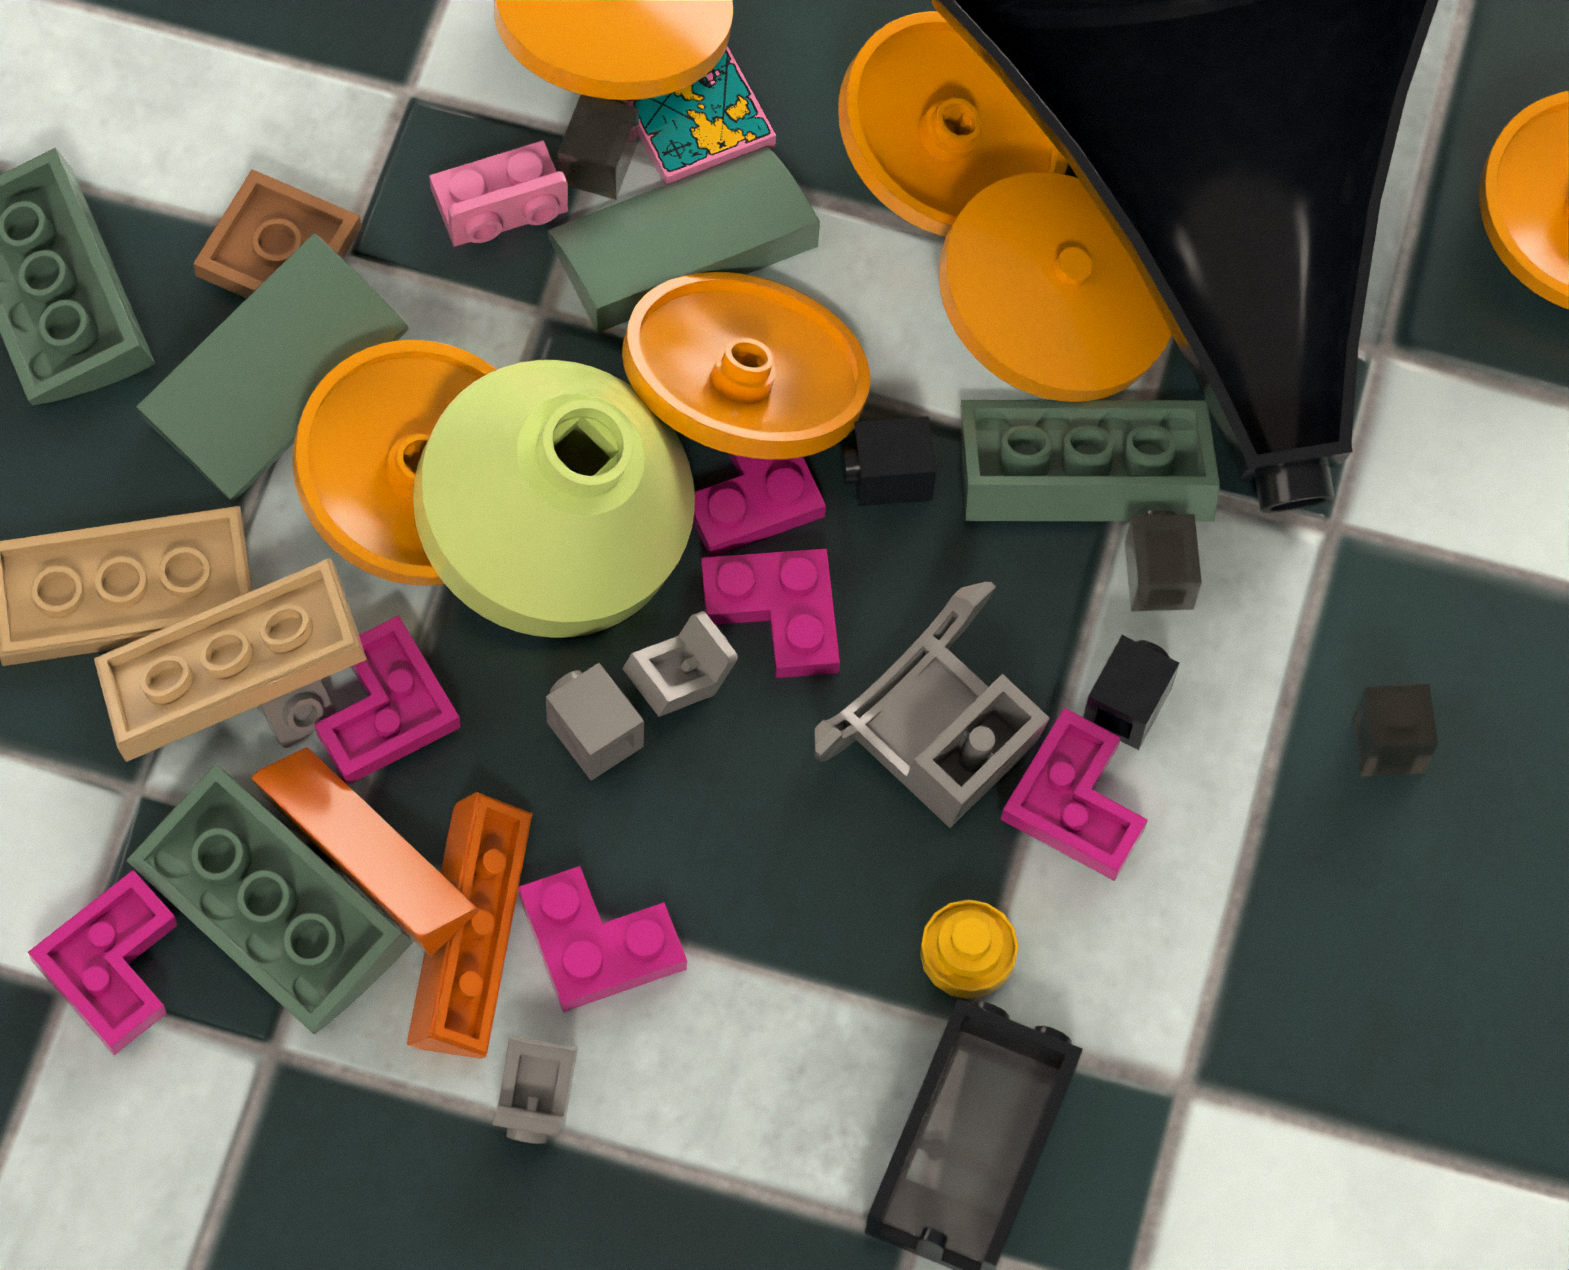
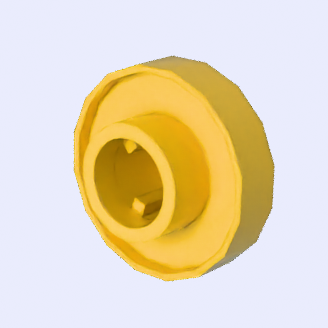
M964 900L949 903L933 914L924 928L920 956L925 973L936 987L951 996L973 999L988 996L1004 986L1014 971L1019 945L1015 929L1004 913L988 903Z

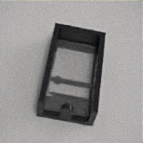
M957 999L868 1213L864 1234L953 1270H997L1076 1072L1083 1048L1073 1045L1071 1039L1057 1029L1048 1026H1036L1032 1029L1009 1019L1010 1017L1006 1011L994 1004L984 1001H974L970 1004Z

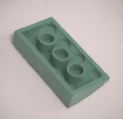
M765 146L549 229L547 234L596 332L599 333L629 321L638 302L649 291L671 279L705 272H730L747 275L818 247L820 221L791 173L768 146Z
M56 148L0 175V334L25 395L32 405L54 402L87 393L156 365L74 171Z
M314 233L136 407L149 426L228 500L234 503L294 443L296 429L302 412L321 380L339 363L353 354L378 344L398 341L409 330V327L350 265Z
M961 400V454L965 521L1215 522L1220 483L1206 400H1093L1085 402L1056 400Z
M216 763L126 860L313 1034L324 1028L358 999L413 943L408 936Z

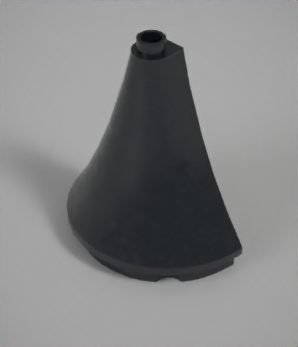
M932 0V5L937 12L1003 81L1068 162L1132 258L1201 388L1238 471L1240 481L1247 483L1255 482L1260 511L1263 513L1291 511L1323 504L1335 499L1330 468L1343 463L1353 452L1351 442L1358 347L1381 199L1406 96L1439 0Z

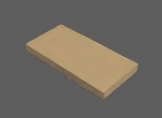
M240 506L0 541V660L2 666L115 650L253 591Z
M331 558L94 658L117 749L126 762L367 660L339 573Z

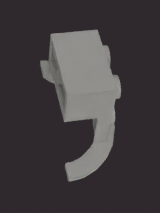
M982 582L960 588L924 633L876 682L843 711L828 720H823L815 727V758L819 762H825L857 740L937 817L951 828L1037 743L1050 719L1006 676L1002 674L988 687L949 650L981 611L996 586L992 582Z

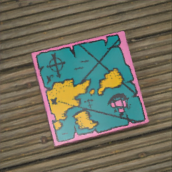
M728 46L716 66L707 75L690 86L658 97L620 100L665 185L759 148L768 146L771 149L776 147V134Z

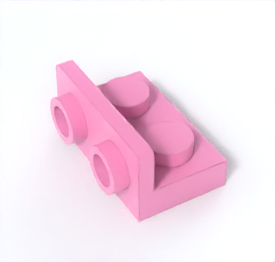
M544 140L429 175L430 189L454 247L468 242H487L497 237L501 232L526 224H545L556 218L558 214L568 212V183L564 173L556 171Z

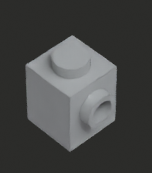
M597 663L583 673L580 670H575L566 674L552 686L550 694L546 696L548 725L590 780L595 779L644 747V720L600 663Z

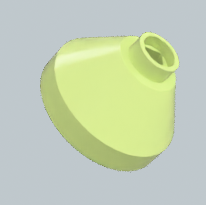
M535 360L505 366L488 373L460 392L448 405L437 421L422 451L414 480L413 507L416 527L423 549L436 573L456 597L484 618L502 627L533 636L565 638L592 634L619 624L640 610L659 591L679 562L687 546L694 519L695 493L690 464L676 432L649 410L631 385L610 373L592 366L561 360ZM566 465H569L570 467L574 468L580 474L571 471Z

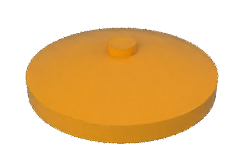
M494 0V19L500 38L510 53L525 68L545 81L565 90L586 96L613 100H637L658 97L684 89L703 78L716 66L727 48L733 17L732 0Z
M937 11L910 14L886 24L867 40L845 72L838 102L839 127L845 149L856 172L870 191L887 208L907 222L925 231L946 237L952 224L967 203L980 191L1001 179L1036 172L1065 175L1068 162L1003 81Z
M1569 91L1550 95L1534 102L1518 113L1506 125L1485 161L1479 188V204L1485 231L1501 261L1521 283L1534 293L1566 309H1569Z
M1036 172L1001 179L980 191L967 203L946 235L941 249L938 276L942 302L948 319L969 352L986 369L1017 389L1041 398L1064 402H1085L1103 399L1117 394L1137 382L1156 362L1171 338L1172 334L1132 258L1079 178L1059 173Z
M730 272L695 273L677 277L658 285L649 291L635 306L630 316L622 345V359L627 378L635 393L652 413L684 436L710 448L737 456L768 460L792 459L813 455L836 445L854 429V422L859 421L870 388V369L864 350L854 334L836 315L814 299L795 289L768 279Z
M398 340L368 347L353 354L339 363L321 380L311 394L300 417L293 444L292 467L297 494L308 519L322 539L335 552L359 569L391 582L419 586L444 584L432 567L423 549L416 527L413 507L416 470L422 451L445 409L469 385L488 373L497 370L494 366L468 351L448 344L426 340Z

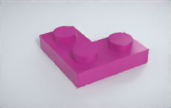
M729 454L739 477L694 492L695 510L693 523L709 557L727 553L824 518L826 512V504L803 457L768 460Z
M827 548L701 558L705 613L715 625L769 621L775 678L839 673L840 659Z
M399 615L359 635L367 660L353 665L351 668L368 697L314 724L317 737L342 780L347 785L461 728L458 713Z
M1066 708L1063 709L1005 805L1001 816L1002 821L1113 881L1116 880L1143 834L1148 819L1094 791L1099 779L1117 751L1121 737Z
M580 866L518 887L521 904L562 1012L687 970V958L664 902L602 923Z
M132 870L28 951L32 963L113 1055H116L167 1014L164 1004L128 964L177 926V922L171 911L139 875Z

